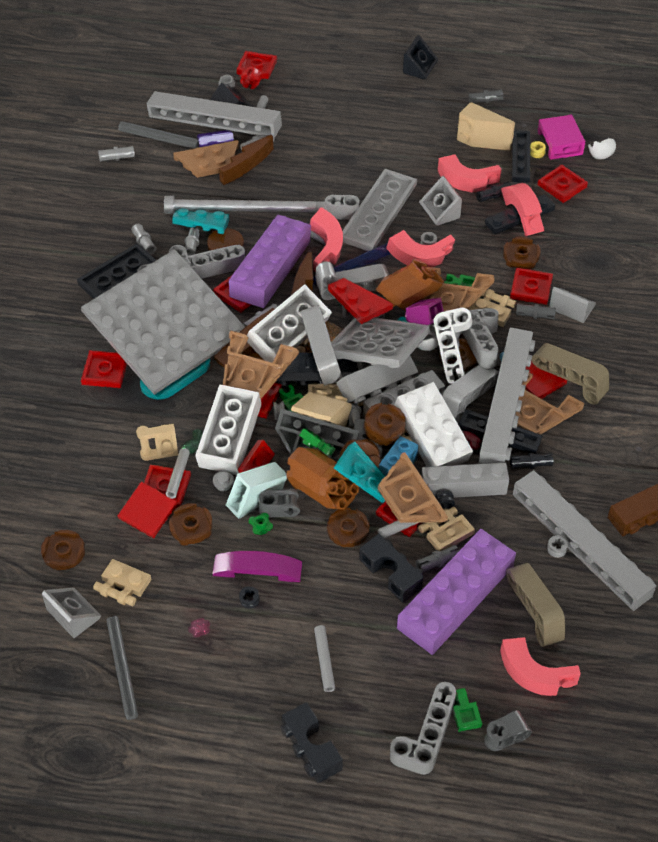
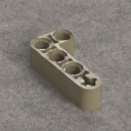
M548 343L543 344L532 356L533 364L539 369L583 386V397L590 404H597L609 391V372L606 367Z
M524 563L508 568L506 570L507 580L534 619L535 633L539 644L545 647L563 641L565 639L564 613L531 565Z

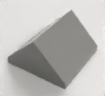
M442 176L419 201L437 226L459 219L462 205L461 197L448 180Z
M554 287L549 307H555L556 312L584 323L595 307L596 302L565 289Z
M75 588L51 589L42 592L47 611L73 638L77 637L101 617Z

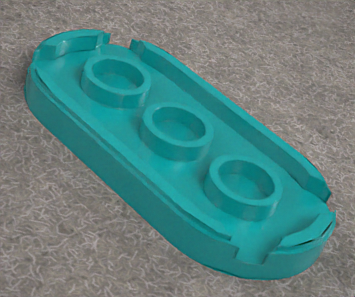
M210 358L155 395L142 380H140L141 390L147 397L152 399L169 398L206 373L210 367Z

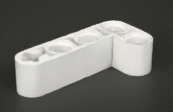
M466 308L441 312L434 318L436 335L449 385L455 382L453 372H457L458 378L465 375L455 333L467 330L472 326V316ZM461 316L468 317L465 322L458 321ZM441 321L449 322L445 327L439 326ZM446 339L453 340L449 346L443 345V342ZM451 357L457 358L454 364H448L447 361Z

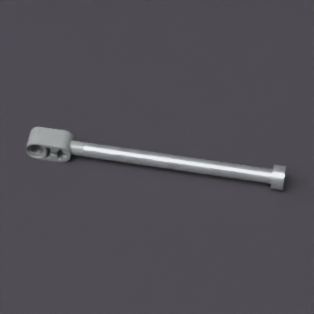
M329 195L325 198V201L175 200L174 196L164 197L165 214H174L175 210L188 209L189 211L317 212L322 207L336 219H351L359 208V198L354 195Z

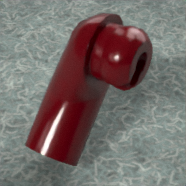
M462 431L466 440L470 442L471 449L479 450L480 443H482L481 439L472 432Z

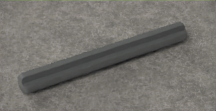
M121 121L118 125L121 132L192 149L199 146V140L124 121Z
M117 616L108 617L106 621L125 717L127 720L136 719L138 712L119 618Z

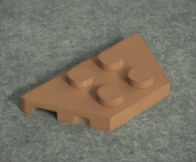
M235 140L175 152L173 156L175 161L179 160L182 162L183 167L191 171L197 178L218 174L219 168L231 163L230 158L236 155L239 142Z
M405 452L402 453L397 463L391 467L388 475L378 485V490L400 523L447 521V514Z

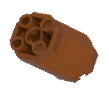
M413 259L409 265L384 277L376 290L386 297L385 300L393 303V307L397 305L406 311V308L413 303L438 291L443 285L444 280L434 269H431V271L427 269V264Z
M298 447L288 458L290 471L287 470L286 477L292 487L301 490L326 508L344 510L359 492L358 485L334 469L337 462L318 449Z

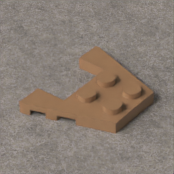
M426 267L430 271L431 269H434L439 275H441L440 268ZM477 273L471 287L443 283L438 291L428 295L423 300L441 297L444 312L457 308L469 309L494 283V275Z
M230 331V346L227 348L228 362L225 364L223 385L259 392L261 399L296 358L299 351L297 348L281 344L273 363L242 355L248 337L245 334Z
M528 373L527 382L523 381L522 385H527L533 375ZM525 390L524 396H519V400H522L520 413L516 412L515 416H519L517 427L541 435L581 411L584 403L568 395L561 405L556 408Z

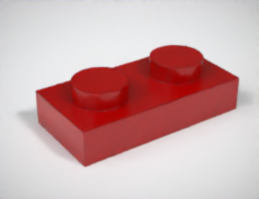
M258 440L237 471L242 473L267 465L275 453L264 440Z

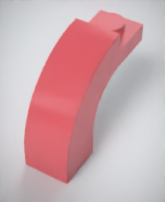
M455 154L441 157L438 162V173L440 176H444L451 186L458 190L478 192L485 190L487 185L500 183L501 168L499 165L483 169H470L463 166Z
M525 183L502 188L501 191L505 205H514L517 209L525 236L543 232L544 227L540 216L542 209L533 190Z
M322 207L310 220L311 231L319 235L326 245L313 261L312 270L315 272L316 267L322 262H331L334 265L337 263L343 243V232L339 222L330 212Z
M403 230L389 238L387 250L397 260L406 265H409L413 259L427 264V267H435L442 264L445 255H448L453 250L452 247L455 239L452 235H449L433 245H421L412 240Z
M525 637L502 640L500 652L505 669L521 687L533 693L554 696L557 695L559 686L570 688L578 684L581 674L579 665L559 668L544 667L535 662L530 656Z

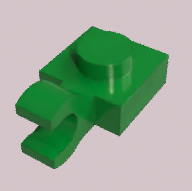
M465 688L457 689L455 697L457 706H453L452 711L458 732L481 728L482 721L476 702L469 703Z

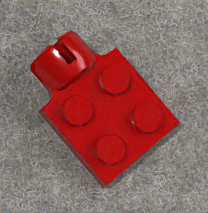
M245 51L237 67V74L241 75V84L247 89L251 85V89H254L262 79H269L276 65L277 56Z

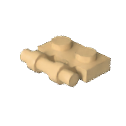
M488 289L481 295L484 299L479 298L469 310L494 308L499 312L498 326L504 327L511 315V309L506 307L514 308L516 301L510 299V296H501ZM491 300L496 301V302H498V303H500V304L498 305V304L492 303Z
M455 507L444 509L448 516L444 525L439 527L438 525L442 522H424L418 526L421 533L431 531L427 534V540L438 551L458 544L472 536L475 532L473 526L463 515L454 517L458 514Z
M112 559L101 575L102 580L106 583L102 584L97 581L93 589L100 592V595L104 597L110 596L117 599V602L122 605L134 606L136 598L131 595L135 594L141 597L152 579L151 575ZM115 586H117V587H119V588H121V589H123V590H122V591H119V590H116V589H114V588H115Z

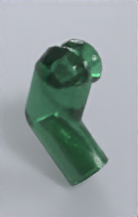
M199 429L192 432V439L182 444L181 449L189 450L190 454L197 452L203 432Z

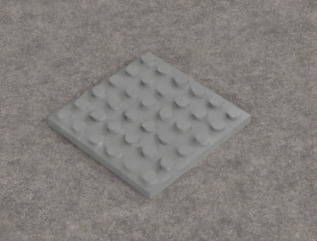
M175 249L81 307L84 315L154 395L218 353L230 342V331L239 333L245 328Z

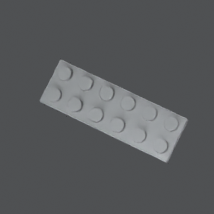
M384 169L342 231L343 243L373 252L417 185V179Z

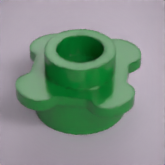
M261 513L259 516L249 518V524L252 525L254 534L264 535L273 528L267 513Z

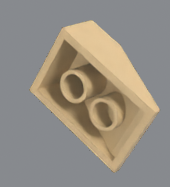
M470 102L459 114L457 140L471 147L510 151L512 149L515 122Z
M317 390L316 393H307L292 406L291 411L346 427L352 404L347 402V398L337 395L335 399L328 397L329 393Z

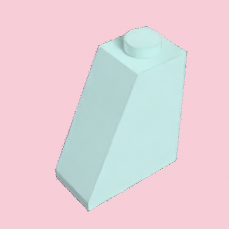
M276 462L238 473L226 506L238 519L244 517L259 506V495L263 491L283 489L287 473Z

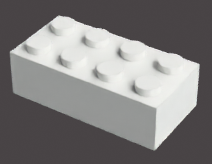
M303 285L248 332L247 343L265 361L273 363L281 344L296 348L308 338L300 311L320 305L325 322H327L332 312L306 285Z
M434 382L397 397L394 406L399 408L405 415V428L412 441L418 444V452L427 467L456 466L469 460L473 450Z
M219 385L195 455L200 468L219 472L228 471L234 475L239 473L237 469L244 460L261 408L259 392Z

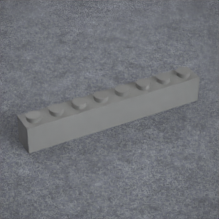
M156 91L146 103L149 117L261 136L272 135L273 138L276 137L282 126L281 112Z
M515 328L509 329L479 457V463L481 464L505 463V460H510L512 448H508V445L514 442L515 432H512V428H517L519 418L515 414L516 412L520 413L522 400H519V396H524L526 385H522L523 381L527 382L529 370H526V366L530 367L532 355H529V352H533L535 340H532L533 332Z
M533 470L515 483L513 496L555 536L564 537L568 542L567 548L633 611L653 597L656 588L653 580L641 572L633 561L624 556L617 546L608 541L606 536L599 532L586 517H583L571 503H568L559 491L553 489L544 477L539 476Z

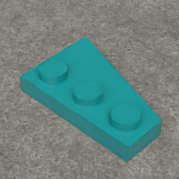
M178 209L175 211L172 219L173 224L191 228L201 226L205 231L217 229L219 234H224L229 223V214H224L222 211L210 213L205 210L189 211L188 209Z
M354 441L349 444L334 466V469L383 503L385 499L379 492L378 485L385 475Z

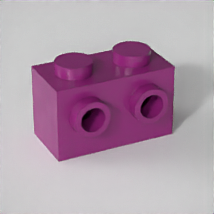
M441 297L420 300L407 307L405 313L407 322L423 325L433 324L435 316L444 312Z

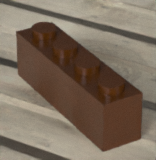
M658 484L611 505L607 518L622 537L629 533L634 534L641 527L650 526L657 522Z

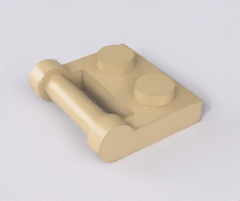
M174 424L152 428L140 426L137 428V437L141 443V459L148 461L178 455ZM155 438L156 449L150 448L148 439Z

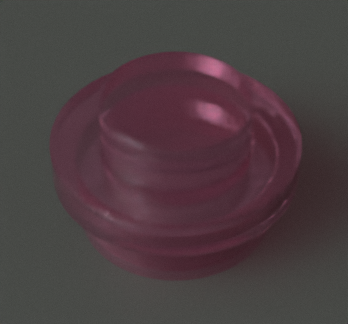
M199 618L191 622L188 631L192 633L193 637H200L210 632L209 626L211 624L209 620Z

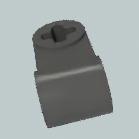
M294 489L263 491L259 495V513H267L269 518L294 517L300 513V507L297 505L298 491Z
M513 711L488 724L484 743L488 749L500 751L505 747L527 739L531 735L532 730L520 711Z

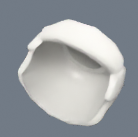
M609 138L600 143L594 141L593 147L589 144L588 148L595 159H606L615 152L616 143L614 139Z
M429 325V334L417 346V348L424 351H431L439 345L434 325Z

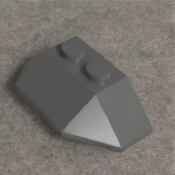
M284 409L280 410L275 427L290 455L298 447L310 448L302 442L303 438L299 436L304 428L311 430L335 448L333 454L328 457L336 462L339 460L342 447L350 440H357L360 432Z

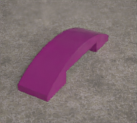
M226 552L215 555L213 576L235 578V573L278 576V581L300 582L302 561L270 552Z

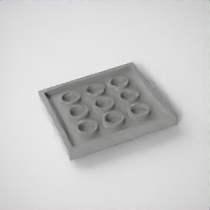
M354 318L331 343L336 359H348L353 362L361 361L371 365L380 364L390 368H397L404 363L429 334V325L374 318L360 324Z

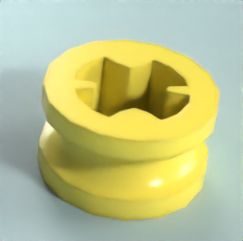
M539 141L531 143L530 155L533 158H542L545 154V144Z

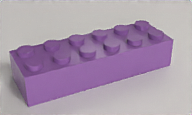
M277 215L229 279V297L264 308L309 245L311 225Z
M480 529L398 615L397 629L433 655L504 578L506 570L514 566L516 552Z

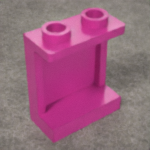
M572 115L539 120L537 132L539 135H544L549 146L548 157L550 160L583 155L585 140Z

